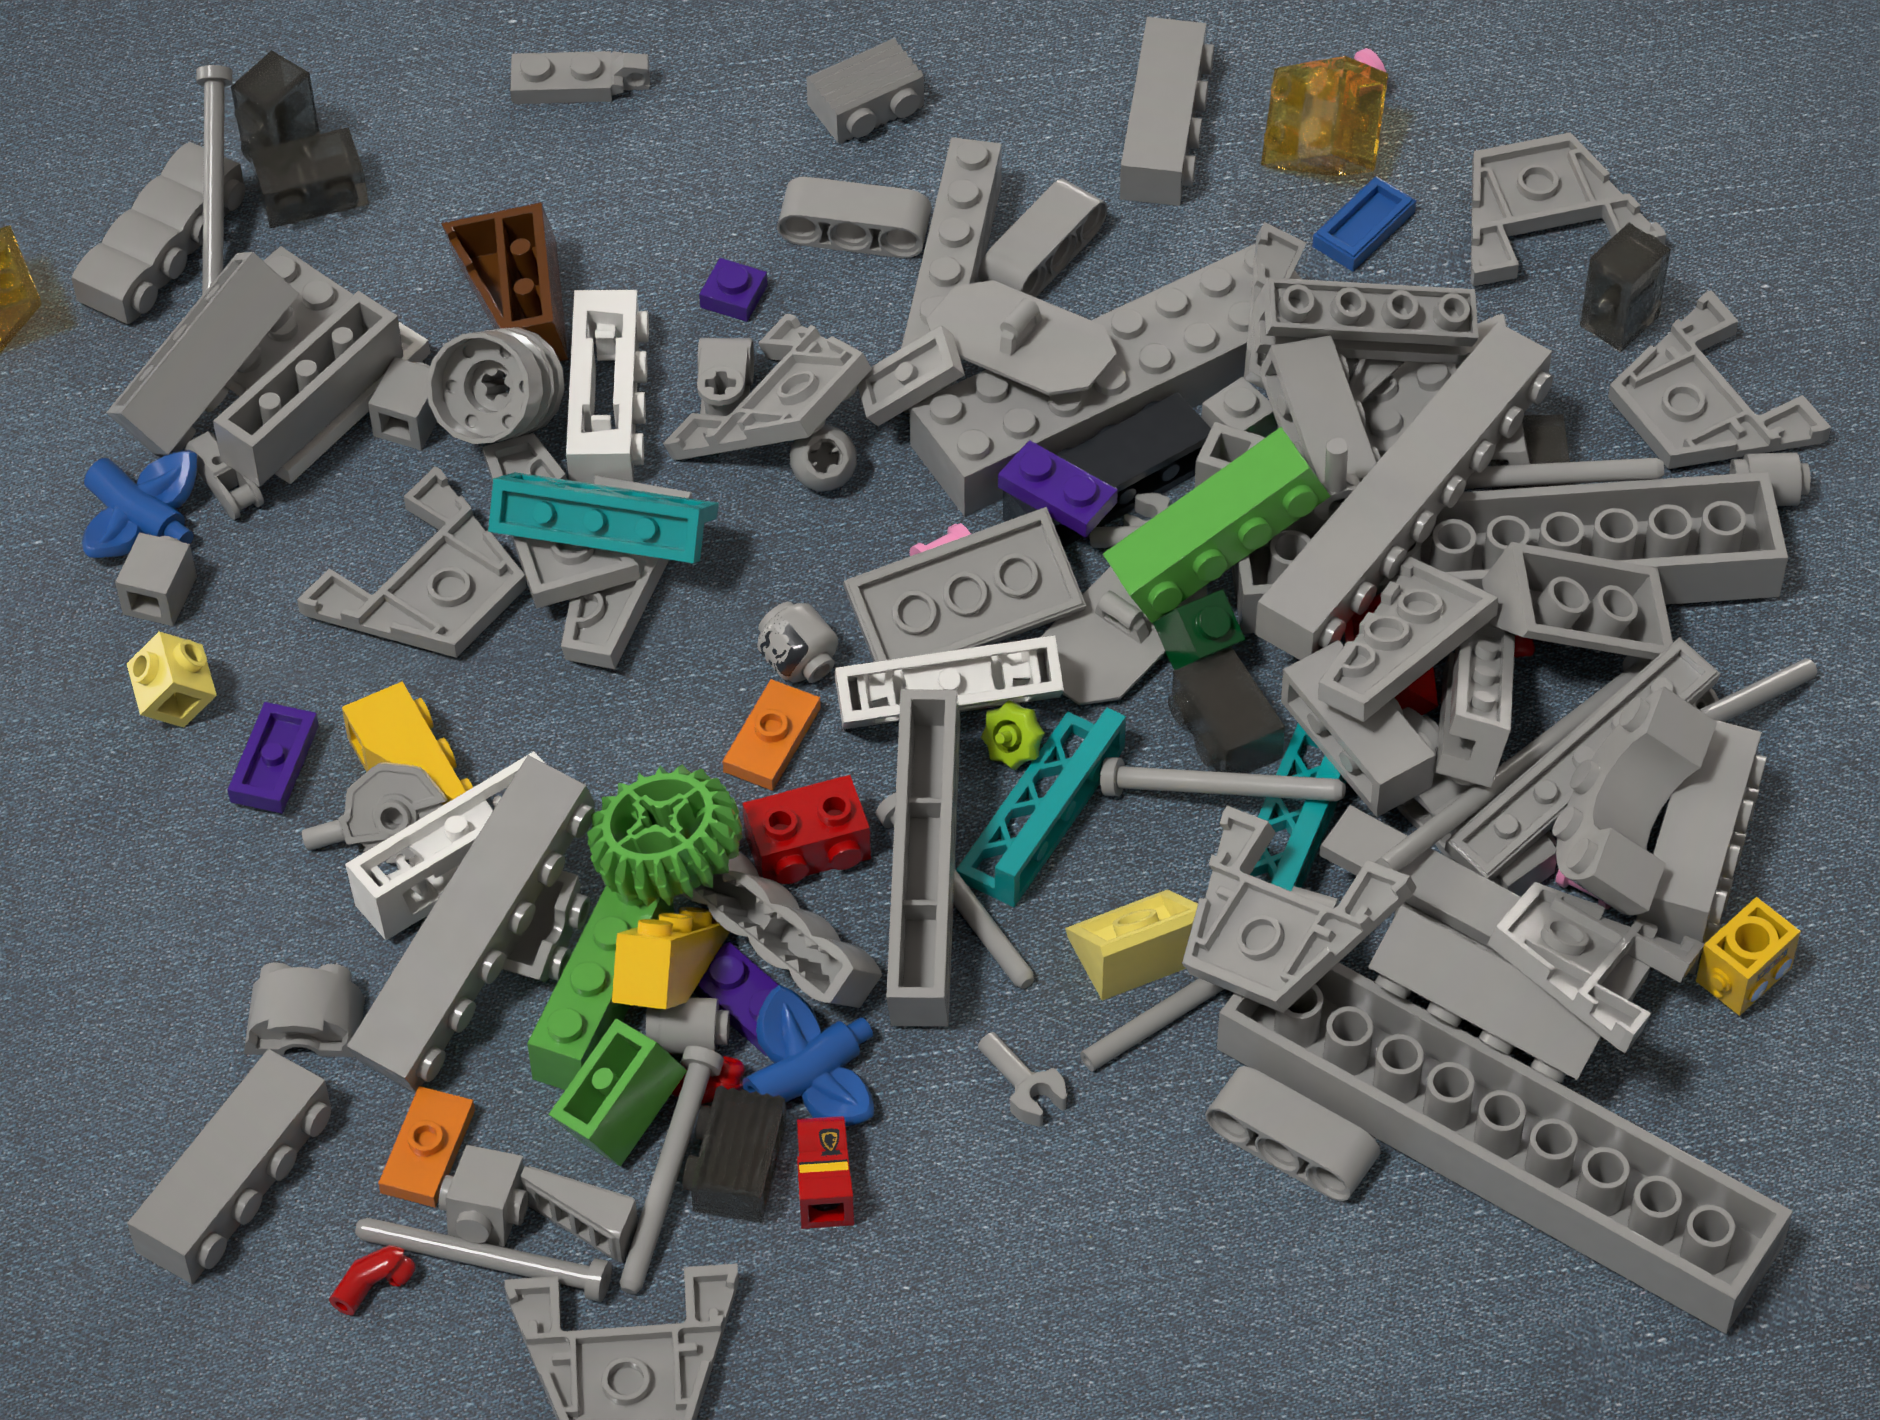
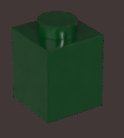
M1223 589L1178 607L1153 623L1175 673L1222 654L1245 640Z

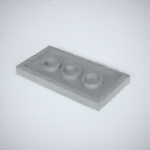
M1047 507L849 578L843 582L844 589L873 662L991 645L1084 611L1086 608V603Z

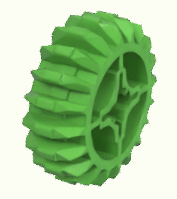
M683 764L678 766L673 773H668L661 765L656 774L645 777L638 772L636 782L631 785L618 783V795L602 797V810L591 814L592 829L587 834L589 838L588 845L592 853L590 858L596 872H600L604 884L609 886L611 892L619 891L627 902L639 897L647 907L658 897H661L670 906L676 895L685 893L692 899L693 891L698 886L704 885L713 888V875L729 873V859L739 856L738 841L743 838L738 807L734 798L730 797L726 787L721 784L719 778L711 779L703 769L690 773Z

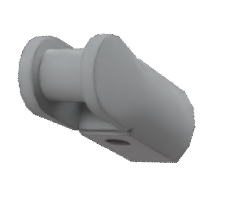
M207 431L188 442L185 450H191L197 454V473L212 490L231 519L239 518L240 511L252 504L256 507L264 504V499L258 486L221 461L217 439L213 433ZM239 485V488L229 493L230 489Z

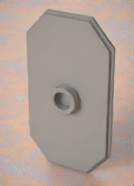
M994 280L954 286L926 318L930 331L942 325L953 334L961 359L1047 395L1088 390L1117 357V352L1106 326Z
M1110 566L1082 594L1086 603L1085 610L1056 620L1041 636L1055 635L1064 688L1062 694L1078 705L1121 699L1166 653L1154 624L1150 622L1129 596ZM1207 586L1202 587L1181 602L1176 608L1207 596Z

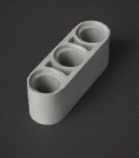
M798 177L792 179L787 185L777 230L783 239L801 246L896 258H911L917 256L922 251L932 206L925 195L910 189L814 177Z
M1063 178L1058 179L989 249L979 268V281L994 280L1037 297L1100 230L1107 215V203Z
M1242 1066L1237 1068L1205 1113L1210 1127L1227 1141L1321 1194L1338 1201H1346L1350 1198L1381 1154L1376 1140L1364 1129L1251 1067Z

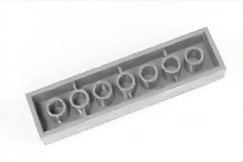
M1255 244L1093 319L1092 321L1106 326L1117 352V357L1088 390L1047 395L986 369L910 407V446L965 517L1003 499V490L998 488V474L1029 440L1057 455L1066 448H1074L1095 437L1106 426L1117 425L1134 416L1147 404L1153 401H1161L1176 392H1179L1192 408L1203 403L1239 378H1244ZM1294 270L1290 279H1301V277Z

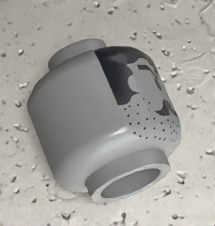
M784 602L774 607L761 620L758 627L761 633L758 636L757 648L784 681L798 683L807 679L810 683H814L831 671L835 664L832 657L838 647V637L810 604L797 603L793 605L792 602Z

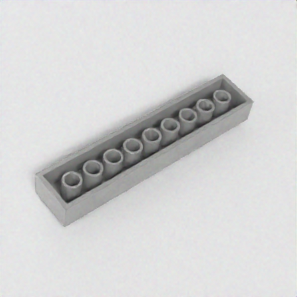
M1769 472L1463 492L1458 502L1452 508L1445 506L1437 515L1436 523L1428 538L1423 543L1415 541L1406 555V558L1408 556L1413 557L1482 590L1483 578L1510 542L1658 568L1665 605L1780 597L1788 561ZM1343 500L1333 501L1329 505L1328 519L1343 503ZM1313 510L1274 536L1264 546L1256 549L1231 567L1239 625L1243 634L1255 633L1258 601L1326 523L1327 520L1322 521L1314 514ZM1401 569L1392 579L1384 578L1378 585L1375 596L1382 593L1390 581L1396 582L1400 576Z
M1339 962L1284 1013L1236 993L1231 996L1219 1012L1217 1049L1248 1067L1266 1074L1354 1123L1385 1144L1727 1334L1784 1246L1793 1213L1792 1210L1511 1056L1491 1047L1460 1028L1439 1019L1407 999L1387 991L1375 984L1374 981Z

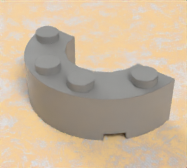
M1664 686L1644 700L1636 697L1628 703L1620 716L1619 724L1606 738L1593 758L1585 760L1575 770L1570 781V787L1574 791L1567 807L1560 813L1554 823L1552 833L1558 837L1556 860L1559 870L1566 878L1623 914L1637 915L1649 911L1666 865L1664 861L1647 851L1650 831L1660 810L1671 794L1687 777L1701 768L1717 721Z

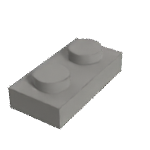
M940 325L871 367L872 370L857 386L866 418L875 425L880 426L965 375L953 334Z

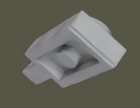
M596 51L518 53L511 56L510 92L511 100L514 104L612 102V95L623 93L624 90H649L650 87L648 54Z

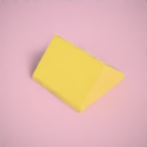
M1167 889L1065 928L1070 943L1102 1001L1186 969L1182 962L1198 903Z

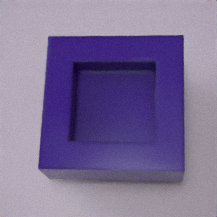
M719 258L699 293L700 308L748 322L768 286L767 272Z

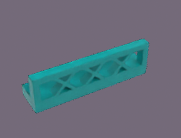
M514 472L493 478L488 532L696 563L701 558L704 523L717 519L719 503Z
M1106 707L1097 722L1093 724L1067 711L1039 751V757L1031 762L956 869L968 886L1013 908L1017 905L1100 785L1101 768L1106 757L1118 758L1124 750L1125 715ZM1072 733L1083 738V742L1074 755L1066 759L1062 746ZM1056 756L1057 761L1051 762ZM1059 775L1046 795L1038 798L1035 789L1037 781L1042 778ZM1029 796L1030 800L1024 801L1026 797ZM1031 815L1015 838H1010L1007 829L1009 821L1012 818ZM1001 836L1002 840L996 841L998 837ZM1003 855L995 866V878L976 869L983 859Z
M1298 723L1276 775L1291 776L1293 769H1295L1297 774L1293 776L1339 779L1346 786L1347 781L1325 755L1320 766L1307 770L1299 756L1303 745L1319 747ZM1266 797L1258 818L1269 821L1275 832L1286 829L1290 838L1284 852L1271 856L1266 848L1250 875L1256 877L1268 872L1271 884L1289 891L1292 890L1293 886L1303 888L1340 800H1305L1301 809L1289 813L1281 798ZM1276 811L1279 817L1272 819Z

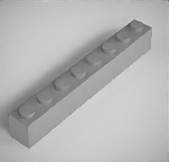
M1497 322L1260 598L1257 604L1255 635L1299 660L1337 640L1340 641L1345 632L1346 623L1355 613L1362 615L1369 608L1375 597L1378 585L1385 577L1392 579L1396 576L1406 559L1407 551L1415 541L1423 543L1428 538L1436 523L1437 515L1445 506L1452 508L1458 502L1464 492L1466 481L1474 471L1481 473L1486 469L1494 455L1496 445L1503 436L1508 439L1511 438L1520 427L1527 408L1532 403L1540 404L1544 400L1553 382V376L1549 374L1552 351Z

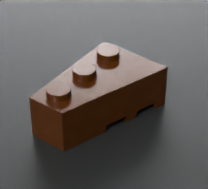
M542 202L441 223L455 259L493 328L519 327L536 333L554 349L559 362L568 360L557 243Z

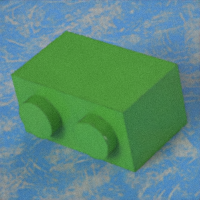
M615 1019L548 1115L579 1142L621 1167L687 1070L657 1042L622 1021Z

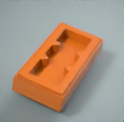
M770 679L722 761L723 772L773 791L820 711V697Z
M418 1086L378 1182L380 1193L436 1208L443 1180L451 1171L475 1112L474 1100Z

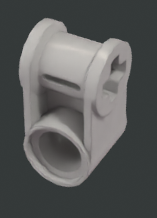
M700 338L698 343L697 379L698 395L701 397L700 414L727 416L750 394V385L753 384L754 380L753 339Z

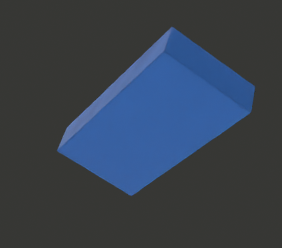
M1375 176L1313 235L1312 247L1353 272L1415 213L1416 200Z

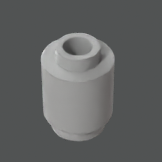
M1797 452L1745 454L1743 459L1731 460L1729 474L1769 472L1776 506H1798L1801 495H1808L1810 492L1809 464L1800 463Z
M690 997L686 1003L666 1010L647 1007L646 1036L657 1042L670 1055H683L687 1046H700L717 1052L718 1045H728L730 1011L719 1010L718 998Z

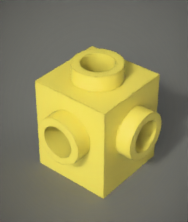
M159 631L127 663L138 709L142 716L184 728L217 696L203 645L194 641Z

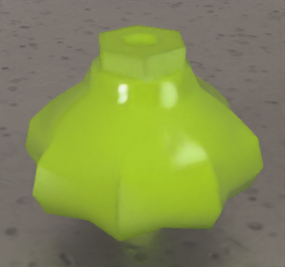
M1007 700L1000 708L987 711L986 727L980 738L987 745L992 761L1003 762L1011 769L1016 770L1023 763L1036 760L1039 757V747L1045 732L1037 722L1035 710L1023 708L1016 702Z

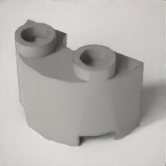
M562 870L559 878L552 886H544L534 903L536 910L530 925L521 935L515 934L504 951L506 959L502 970L546 982L549 978L559 981L571 957V950L567 947L573 929H581L584 926L590 908V897L580 894L581 886L578 875Z
M283 963L264 965L261 968L260 978L253 984L244 1055H263L270 1049L284 1056V1052L289 1048L303 1047L311 1049L318 1056L355 1057L347 1045L363 1021L365 998L359 987L351 982V971L338 964H326L319 969L308 967L292 968Z

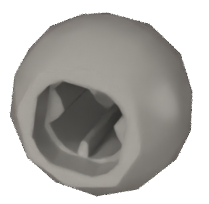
M829 424L824 425L821 430L808 438L794 440L790 450V466L795 477L805 487L817 492L833 491L842 487L852 477L857 465V451L852 439L842 429Z

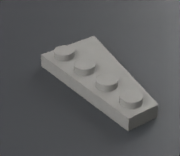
M534 433L482 447L492 482L493 478L514 472L567 480L565 472ZM511 535L536 609L641 579L638 564L629 553L625 554L623 552Z
M595 475L593 484L693 499L692 492ZM630 554L638 564L641 579L570 599L561 643L565 659L615 669L669 560Z
M1408 556L1401 565L1399 578L1396 582L1390 581L1381 593V603L1375 612H1368L1359 624L1358 636L1354 641H1347L1320 679L1318 700L1358 720L1366 721L1497 615L1498 597Z

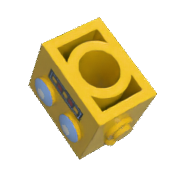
M1755 897L1704 944L1696 982L1740 1016L1792 968L1801 931L1758 897Z

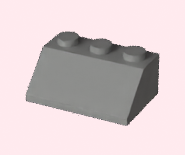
M1510 542L1482 580L1483 590L1498 597L1497 615L1489 621V624L1524 638L1652 660L1673 643L1658 568Z

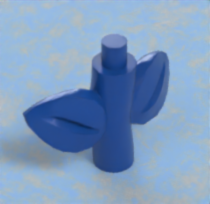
M184 450L160 457L141 472L136 483L109 458H101L96 461L87 471L84 485L103 502L107 509L101 511L93 518L84 531L82 547L85 554L89 558L116 557L129 554L139 532L157 537L170 536L183 543L190 544L194 534L184 526V515L176 509L186 502L194 487L197 472V454L191 450Z
M782 985L774 988L764 1000L759 1011L756 1027L758 1043L774 1064L747 1076L742 1082L744 1091L752 1105L759 1112L765 1114L783 1103L802 1096L804 1105L813 1118L844 1116L845 1126L856 1125L874 1116V1103L869 1087L857 1073L843 1067L859 1056V1045L873 1037V1031L869 1023L862 1017L847 1026L843 1022L837 1021L822 1032L816 1014L801 996Z

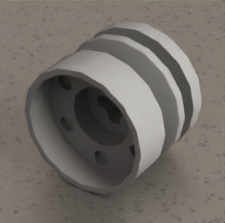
M519 327L465 333L445 343L433 358L426 380L428 403L437 422L453 437L471 444L504 441L540 430L550 422L559 410L564 393L563 368L554 349L538 334Z

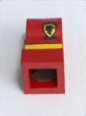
M844 1116L797 1119L799 1145L797 1165L801 1229L854 1226L853 1191ZM840 1203L838 1207L830 1211H820L811 1206Z

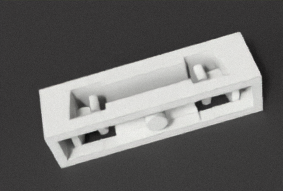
M574 290L566 445L568 476L571 481L593 484L594 477L597 475L634 482V465H644L643 433H636V424H645L646 397L645 392H637V384L647 383V352L639 351V342H649L648 311H639L637 290ZM594 344H596L597 361H615L613 393L615 429H611L610 415H594L596 390Z
M1055 635L835 668V682L843 729L899 721L901 689L957 690L959 712L1002 706L1007 700H1012L1018 704L1059 698L1064 691Z
M534 751L528 754L533 758L543 762V760ZM527 756L345 864L355 906L385 940L429 915L493 812L486 799L509 786ZM499 795L493 799L494 808L501 799ZM406 847L416 854V856L409 859L410 864L406 862L404 854L396 856L395 860L398 870L388 875H385L377 866Z

